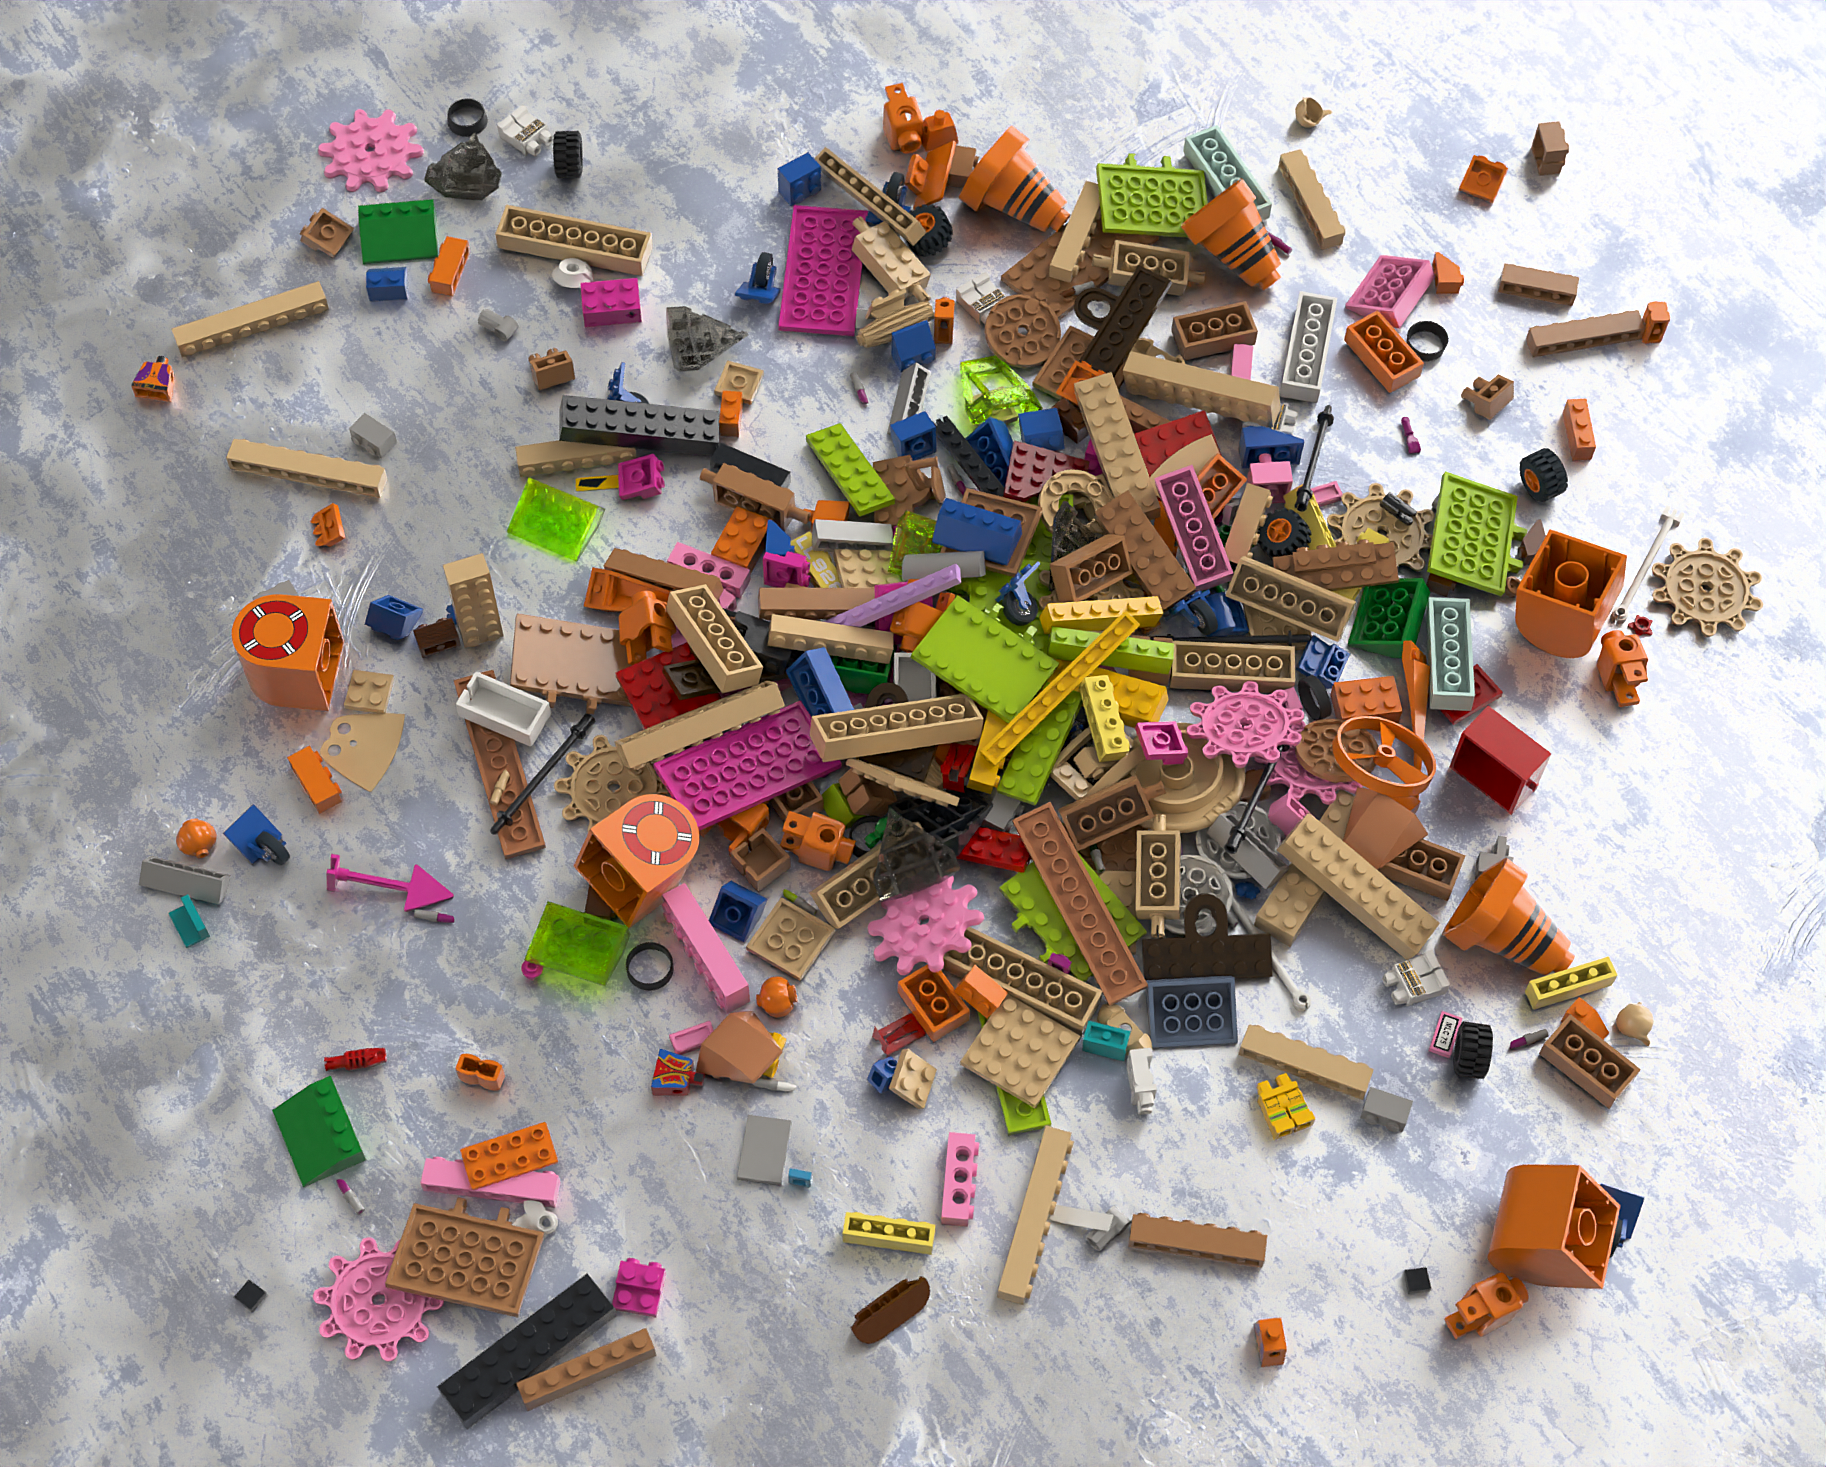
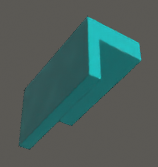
M187 894L181 897L184 905L168 913L186 948L210 937L191 898Z
M1088 1021L1083 1037L1082 1051L1124 1062L1131 1031Z

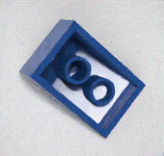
M1264 426L1242 427L1238 447L1241 468L1247 469L1250 468L1251 463H1260L1259 456L1265 453L1271 455L1272 462L1290 461V465H1299L1305 443L1304 439Z

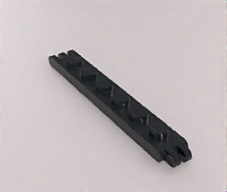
M947 415L944 416L943 421L940 418L937 419L936 436L978 490L1003 497V485Z

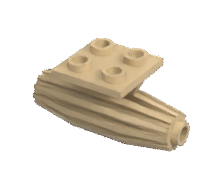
M906 289L902 291L894 290L888 294V297L883 299L878 297L871 302L872 304L865 316L867 320L872 317L875 320L858 331L857 341L860 346L865 348L889 343L892 341V332L925 320L928 322L933 320L935 315L932 306L928 301L904 306Z

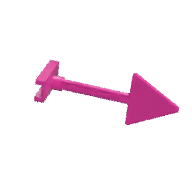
M331 854V869H327V890L335 891L339 880L345 882L348 880L404 891L408 893L404 907L405 912L454 897L453 893L417 864L414 866L411 882L408 883L340 868V855Z

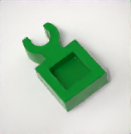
M891 815L880 819L875 826V831L864 838L866 841L865 845L871 850L879 841L882 842L897 828L896 820Z

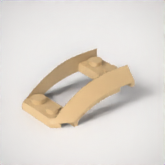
M1089 726L1060 752L1050 777L1077 801L1116 784L1133 770L1137 764L1145 761L1146 758L1142 746L1138 745L1124 732L1125 738L1129 741V752L1092 786L1067 762L1075 752L1093 738Z

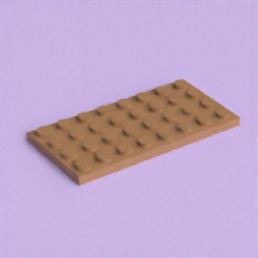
M1097 219L1096 231L1090 235L1091 242L1089 248L1084 249V260L1078 264V274L1076 277L1073 276L1071 283L1049 277L1050 264L1068 224L1066 223L1058 232H1055L1002 274L1001 281L1017 294L1030 295L1031 298L1044 301L1052 308L1058 320H1060L1074 309V303L1078 296L1073 295L1064 298L1060 295L1061 292L1090 281L1094 282L1095 287L1100 288L1109 280L1108 268L1092 266L1094 254L1110 257L1115 240L1152 246L1159 240V236L1103 232L1102 219Z

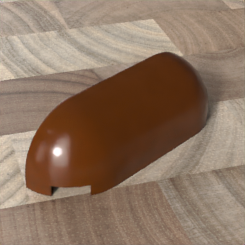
M919 1276L918 1280L908 1281V1279H904L861 1309L854 1316L856 1320L853 1326H851L855 1337L863 1343L878 1342L920 1312L927 1304L930 1296V1286L927 1279Z

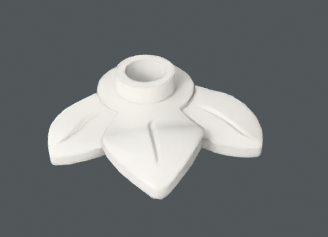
M527 1200L523 1202L526 1214L520 1216L513 1223V1226L544 1232L545 1239L547 1234L556 1230L558 1219L555 1214L546 1211L542 1203ZM546 1218L551 1221L549 1227L543 1225V1221Z

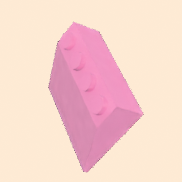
M1380 255L1345 307L1363 317L1378 310L1393 328H1400L1435 278L1430 261Z

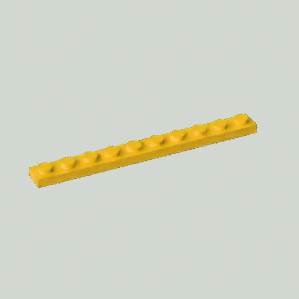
M1125 610L980 751V754L995 767L1075 690L1084 678L1088 677L1140 624Z

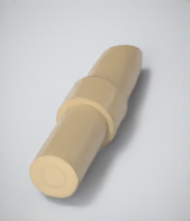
M506 769L494 787V792L489 801L492 805L498 804L507 786L506 783L510 774Z

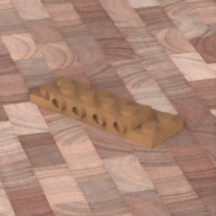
M1363 539L1357 541V544L1349 545L1348 542H1340L1337 544V547L1330 548L1325 544L1317 546V549L1309 550L1308 547H1300L1296 549V552H1293V555L1273 557L1275 569L1329 591L1399 583L1394 542L1374 544V542L1369 543V540Z

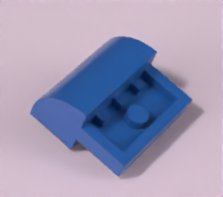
M1225 592L1205 597L1210 606L1215 609L1218 622L1217 630L1206 635V637L1246 635L1249 632L1241 603L1226 597Z
M1313 635L1311 636V641L1307 643L1295 670L1306 677L1310 675L1316 676L1325 689H1331L1333 683L1339 681L1350 653L1335 643L1328 645Z

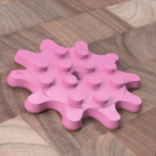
M389 109L385 110L378 118H369L364 110H356L354 113L355 121L349 125H342L338 122L331 123L329 131L336 139L333 142L319 145L318 154L333 159V162L325 167L324 175L327 178H334L339 175L346 176L348 178L346 189L350 192L357 191L366 182L372 183L377 192L386 191L388 189L387 181L391 176H399L403 179L411 178L413 171L406 165L407 160L421 157L424 154V149L419 144L408 142L409 138L417 133V127L413 123H407L402 126L395 125V113ZM369 146L371 148H375V150L371 152L366 151L369 148Z
M1254 681L1245 682L1242 690L1236 693L1229 692L1224 686H1215L1212 688V695L1215 698L1214 702L1210 704L1195 702L1190 706L1191 713L1201 718L1202 721L1187 727L1188 736L1191 739H1205L1209 741L1203 747V754L1206 758L1213 759L1220 754H1228L1233 757L1232 761L1237 768L1245 767L1248 759L1254 756L1263 757L1269 763H1276L1280 758V752L1276 747L1279 745L1297 746L1302 739L1301 734L1291 730L1289 726L1302 722L1304 712L1300 709L1288 710L1282 706L1288 697L1287 692L1284 690H1276L1272 694L1263 695L1258 692V684ZM1245 723L1250 724L1249 726H1244V728H1242V725H1244Z
M1302 720L1298 724L1291 725L1290 728L1301 733L1306 725ZM1290 746L1288 751L1281 753L1266 784L1274 785L1281 783L1289 787L1288 793L1298 801L1305 794H1316L1326 805H1330L1336 800V790H1345L1355 794L1357 787H1363V785L1356 781L1332 783L1311 774L1297 760L1295 746ZM1254 756L1256 762L1268 763L1263 757Z
M947 871L940 873L935 882L924 885L922 878L917 875L908 880V889L901 896L888 894L881 899V906L887 910L886 915L882 919L871 921L868 924V933L871 936H882L884 938L883 942L874 949L875 960L881 962L891 956L898 957L897 972L900 975L909 974L918 962H926L929 970L932 972L940 971L944 966L943 956L946 952L956 950L960 953H965L970 950L972 944L969 939L965 938L964 932L968 927L979 925L984 920V915L979 910L967 909L968 903L976 897L977 889L972 885H965L960 889L953 890L954 877ZM929 919L928 923L920 925V920Z
M366 1237L360 1243V1256L355 1261H347L341 1256L332 1257L329 1261V1268L335 1273L336 1282L331 1287L316 1289L313 1294V1299L317 1304L327 1305L331 1309L330 1318L319 1327L320 1334L325 1338H330L339 1333L346 1335L348 1344L345 1348V1355L351 1360L358 1359L362 1355L363 1350L368 1346H376L380 1350L381 1358L384 1361H393L398 1355L397 1343L401 1338L410 1337L420 1343L427 1340L429 1331L422 1324L421 1317L426 1311L438 1310L444 1304L443 1300L386 1288L385 1282L400 1240L396 1242L391 1251L384 1253L378 1250L377 1243L373 1238ZM376 1295L385 1296L384 1304H373V1299Z

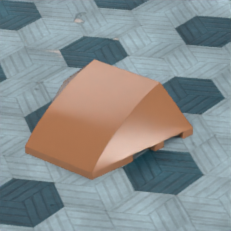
M1357 787L1343 842L1375 869L1379 870L1395 859L1400 853L1428 836L1427 831L1416 814L1387 795L1367 788Z
M754 1011L730 1013L701 1044L696 1072L712 1075L718 1079L720 1077H728L732 1081L754 1084L783 1051Z

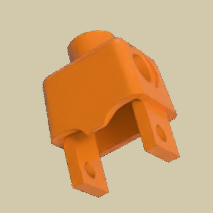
M903 83L886 86L885 92L889 102L884 104L883 130L890 148L893 151L901 149V152L905 154L916 152L922 146L923 118L916 98L914 96H907ZM905 113L911 114V120H907Z
M909 579L907 584L919 579ZM940 593L936 608L916 602L894 612L890 631L903 637L899 648L901 651L912 653L953 602L955 594Z
M640 591L633 594L632 606L619 614L620 644L626 646L629 665H634L647 659L646 652L653 648L668 653L673 650L671 636L677 632L676 625L666 611L667 602L656 599L655 593L651 591Z
M1620 630L1610 631L1600 639L1602 648L1597 661V668L1605 691L1614 692L1619 707L1637 705L1640 703V698L1635 687L1639 686L1640 683L1648 681L1647 663L1649 659L1638 635H1624L1623 631ZM1617 665L1622 670L1621 674L1615 673Z
M770 800L717 823L723 828L724 837L733 841L729 846L730 857V852L743 842H746L749 846V838L762 828L766 829L769 825L770 818L767 804ZM715 824L700 830L699 835L704 837Z
M789 811L782 828L784 835L780 846L784 850L796 854L799 858V863L830 871L833 869L835 861L849 864L856 841L844 837L845 824L841 821L817 812H813L812 817L809 818ZM795 823L797 827L791 828L789 824ZM793 840L794 843L790 845L786 841Z
M1499 1272L1473 1284L1461 1301L1455 1304L1459 1311L1445 1317L1444 1321L1455 1339L1474 1330L1482 1337L1511 1322L1523 1307V1304L1529 1300L1527 1289L1519 1278L1514 1277L1509 1280L1505 1273ZM1457 1323L1463 1326L1462 1330H1459L1456 1327Z

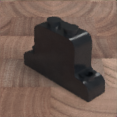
M737 611L733 624L762 664L764 671L782 675L785 673L790 659L793 657L798 659L805 652L768 646L770 621Z

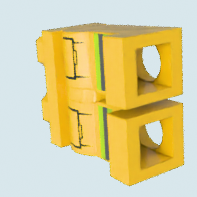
M1287 1073L1275 1078L1277 1088L1272 1089L1268 1080L1257 1084L1256 1088L1259 1095L1257 1102L1259 1107H1261L1274 1140L1292 1134L1293 1130L1295 1133L1313 1126L1316 1118L1305 1103L1296 1080L1292 1082Z

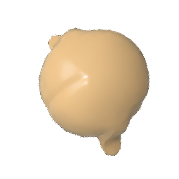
M1302 97V100L1295 107L1296 119L1305 128L1316 126L1323 117L1332 113L1331 110H1323L1321 105L1311 97Z
M1642 1002L1637 1004L1629 1003L1618 1013L1616 1018L1617 1027L1622 1034L1630 1038H1636L1646 1046L1650 1045L1647 1035L1654 1023L1653 1015L1647 1007L1642 1005Z

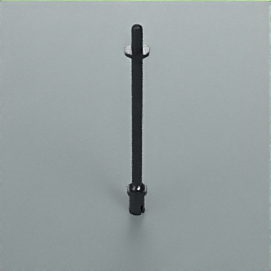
M1326 405L1324 411L1320 412L1317 416V422L1320 424L1303 486L1299 487L1296 493L1295 508L1298 511L1303 512L1307 510L1308 502L1313 495L1310 487L1327 427L1331 426L1334 422V416L1331 414L1332 406Z
M1288 630V635L1174 637L1171 634H1167V636H1149L1150 640H1154V637L1171 638L1172 641L1231 644L1288 643V646H1292V643L1311 641L1310 635H1292L1291 630Z
M585 713L582 719L570 728L571 735L505 812H497L498 820L490 829L492 835H496L504 825L511 826L513 824L511 817L576 740L584 739L588 729L596 722L592 715Z
M1279 745L1276 748L1281 755L1282 752L1289 750L1290 745ZM1267 763L1238 825L1231 828L1229 832L1230 837L1224 846L1228 853H1237L1241 842L1245 840L1247 836L1245 828L1276 763Z

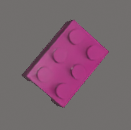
M638 278L580 283L585 327L642 322Z

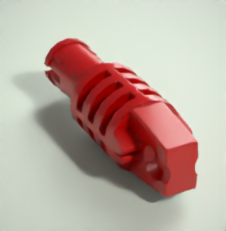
M365 1048L346 1051L344 1055L324 1057V1062H326L324 1065L326 1071L346 1068L348 1071L369 1068L386 1063L387 1054L385 1048Z

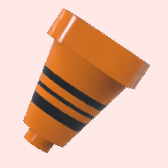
M1011 125L975 166L959 195V199L976 212L986 204L1043 232H1046L1050 227L1058 232L1071 216L1064 209L1067 201L1025 151L1030 139Z
M1241 178L1181 224V228L1194 245L1200 243L1250 287L1258 283L1262 290H1265L1281 278V275L1276 270L1281 265V262L1254 203L1256 196Z
M1504 858L1486 869L1475 880L1442 932L1444 937L1463 951L1477 945L1544 976L1552 971L1557 973L1568 969L1575 955L1568 951L1571 945L1570 940L1523 887L1528 873L1508 858Z

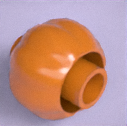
M194 818L182 824L177 833L176 844L182 853L201 859L209 855V851L216 843L217 834L211 824Z
M782 977L768 978L762 984L760 994L756 995L758 1007H762L772 1017H785L793 1010V1003L797 1002L795 986H790L788 980Z

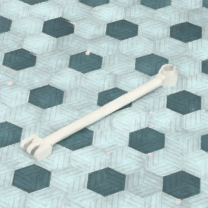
M1667 505L1664 509L1661 519L1666 521L1622 603L1613 609L1611 613V620L1613 622L1618 617V612L1623 615L1619 616L1617 624H1623L1628 617L1627 609L1673 524L1679 526L1685 513L1681 512L1676 517L1675 515L1678 510L1674 509L1669 514L1670 506Z
M1229 878V881H1230V883H1231V885H1232V890H1233L1235 885L1233 884V882H1232L1231 879ZM1233 896L1231 908L1248 933L1260 934ZM1272 952V967L1292 994L1294 1008L1301 1012L1305 1011V1009L1308 1010L1311 1004L1310 996L1302 993L1296 987ZM1304 998L1306 1000V1004L1300 1002L1299 999Z

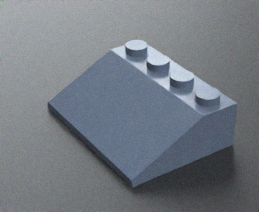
M1215 976L1146 980L1148 988H1146V1004L1152 1048L1238 1043L1234 977Z

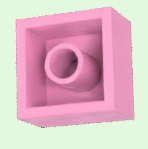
M1261 454L1259 456L1260 463L1250 464L1246 485L1249 483L1270 490V496L1273 497L1271 504L1286 503L1283 496L1291 491L1293 483L1290 461L1272 462L1270 454Z

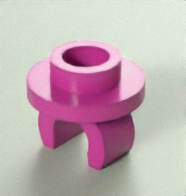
M528 958L521 966L522 973L526 978L534 981L535 978L542 974L543 964L537 958Z

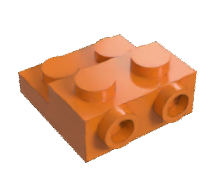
M1473 155L1460 184L1459 191L1494 203L1508 173V167L1501 162L1494 163L1489 161L1485 156Z
M1075 360L1056 391V395L1066 398L1070 403L1079 407L1075 396L1074 383L1106 373L1101 370L1097 372L1091 369L1092 366L1085 361L1080 363Z

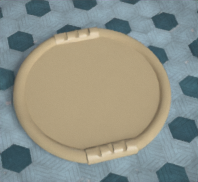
M1177 723L1178 729L1182 732L1184 745L1188 748V756L1183 764L1163 765L1162 760L1141 761L1133 770L1118 781L1120 782L1135 775L1144 789L1160 781L1162 782L1166 794L1149 800V806L1153 815L1158 814L1159 822L1160 814L1166 815V831L1180 830V833H1189L1211 827L1220 814L1229 812L1240 802L1244 790L1245 768H1237L1232 761L1233 757L1228 754H1220L1213 759L1206 758L1203 754V747L1209 741L1205 739H1191L1187 734V727L1192 725L1191 723ZM1137 735L1133 738V740L1138 745H1141ZM1153 818L1139 825L1153 830Z

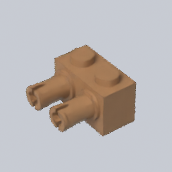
M553 348L554 352L549 349L545 357L541 358L537 353H535V357L533 354L529 356L528 360L531 366L532 378L539 390L575 379L573 361L566 350L559 352L557 348Z
M1499 374L1490 382L1478 376L1473 382V387L1480 391L1476 392L1466 387L1461 393V398L1474 403L1475 413L1491 420L1514 399V381Z

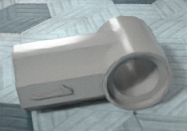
M483 309L478 318L479 325L493 331L502 341H507L519 326L512 317H502L488 309Z
M1116 1206L1111 1207L1106 1212V1214L1113 1215L1109 1231L1093 1229L1086 1236L1089 1244L1098 1251H1101L1116 1235H1121L1131 1223V1220Z

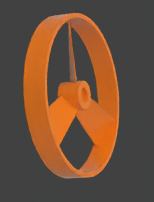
M1374 716L1350 718L1340 726L1332 743L1334 757L1343 771L1364 787L1384 795L1394 797L1418 795L1427 789L1436 772V760L1427 744L1406 727L1384 718ZM1354 729L1376 730L1381 732V745H1379L1375 755L1346 753L1341 743V735ZM1395 738L1407 744L1419 755L1426 766L1428 776L1396 756V752L1392 748ZM1373 757L1376 765L1388 768L1405 784L1380 779L1363 770L1353 759Z

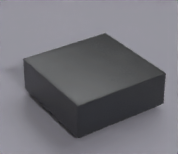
M1427 1267L1404 1270L1408 1294L1431 1291Z
M249 1279L234 1298L253 1312L267 1296V1293Z

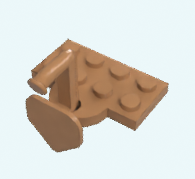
M911 455L873 462V469L895 498V504L874 511L875 523L891 524L893 529L900 519L915 522L914 508L922 506L928 499L937 500L938 503H942L946 498L937 456L912 461ZM931 467V478H928L920 469Z

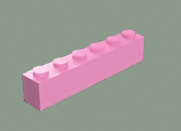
M433 1157V1159L426 1158L421 1186L423 1191L522 1204L524 1201L534 1200L542 1203L545 1207L555 1208L560 1179L552 1171H543L542 1173L532 1171L472 1190L463 1160L456 1159L454 1162L446 1161L442 1157Z

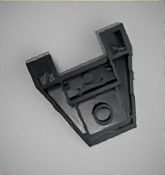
M966 785L964 786V792L949 789L942 790L959 798L957 806L948 804L945 807L934 801L929 802L921 798L912 800V797L903 798L888 805V816L891 815L896 820L897 828L895 831H899L909 823L918 822L923 831L929 835V855L941 863L959 856L993 808L992 802L971 788H967Z

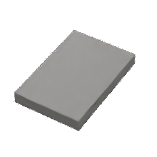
M748 1115L737 1180L782 1185L792 1120Z

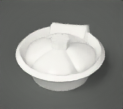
M576 258L562 260L559 266L552 272L555 282L567 288L581 287L580 283L593 282L591 267L585 261L583 262Z

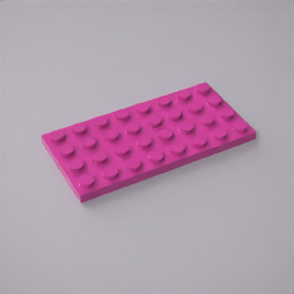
M794 205L778 326L779 331L855 336L863 262L852 251L855 236L861 234L853 226V222L856 218L859 219V217H862L865 221L868 214L867 210Z
M798 701L781 708L777 714L765 715L757 722H749L737 730L728 731L717 738L709 739L700 745L693 746L654 763V769L671 797L685 806L692 814L700 831L840 769L842 763L840 760L822 761L810 738L812 717L802 702Z

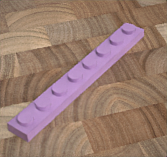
M953 564L823 622L861 627L960 584V568L957 564Z

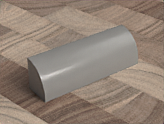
M918 363L902 371L887 432L889 435H891V424L922 412L931 371Z
M815 519L813 523V551L834 552V549L891 551L894 545L891 524Z
M984 551L905 555L902 564V581L921 579L953 564L959 566L961 578L986 575Z
M1231 811L1222 813L1210 827L1207 834L1224 849L1230 837L1229 832L1231 828L1237 826L1240 820ZM1246 827L1247 836L1241 842L1237 853L1228 854L1265 889H1268L1277 883L1290 867Z
M149 856L142 861L139 885L182 896L188 894L190 898L219 905L226 895L230 875Z

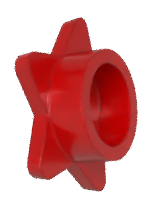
M1637 614L1635 621L1628 624V627L1634 630L1638 637L1643 634L1650 636L1653 634L1650 628L1653 620H1649L1646 617Z

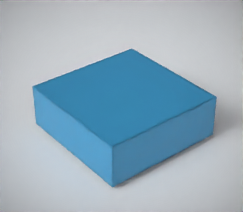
M790 1168L788 1174L789 1183L809 1188L812 1183V1172Z

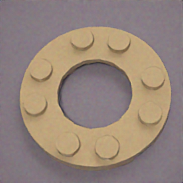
M1081 470L1061 471L1053 475L1041 489L1038 506L1042 507L1043 512L1040 518L1047 530L1057 539L1071 545L1085 546L1105 536V533L1094 518L1087 525H1072L1065 517H1062L1058 508L1060 497L1066 492L1071 491L1080 492L1087 496L1093 504L1094 512L1113 500L1114 498L1107 486L1104 487L1096 480L1097 477Z

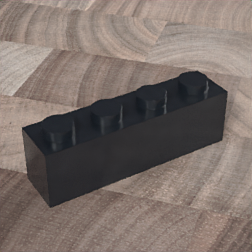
M721 442L710 458V471L716 474L723 463L736 466L739 470L746 473H753L763 480H769L782 488H788L791 483L790 471Z

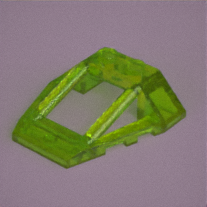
M997 356L960 362L963 398L965 399L964 408L972 425L983 423L992 416V412L995 410L1019 405L1023 412L1043 409L1030 386ZM1002 373L1013 386L989 391L978 377ZM970 381L983 394L975 401Z

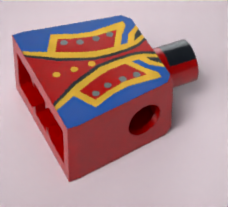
M660 1049L651 1085L652 1095L686 1096L689 1093L690 1084L703 1086L705 1073L693 1071L694 1063L691 1058Z

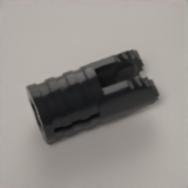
M1392 492L1387 493L1380 503V507L1407 526L1412 524V518L1417 514L1414 508L1396 495H1393Z

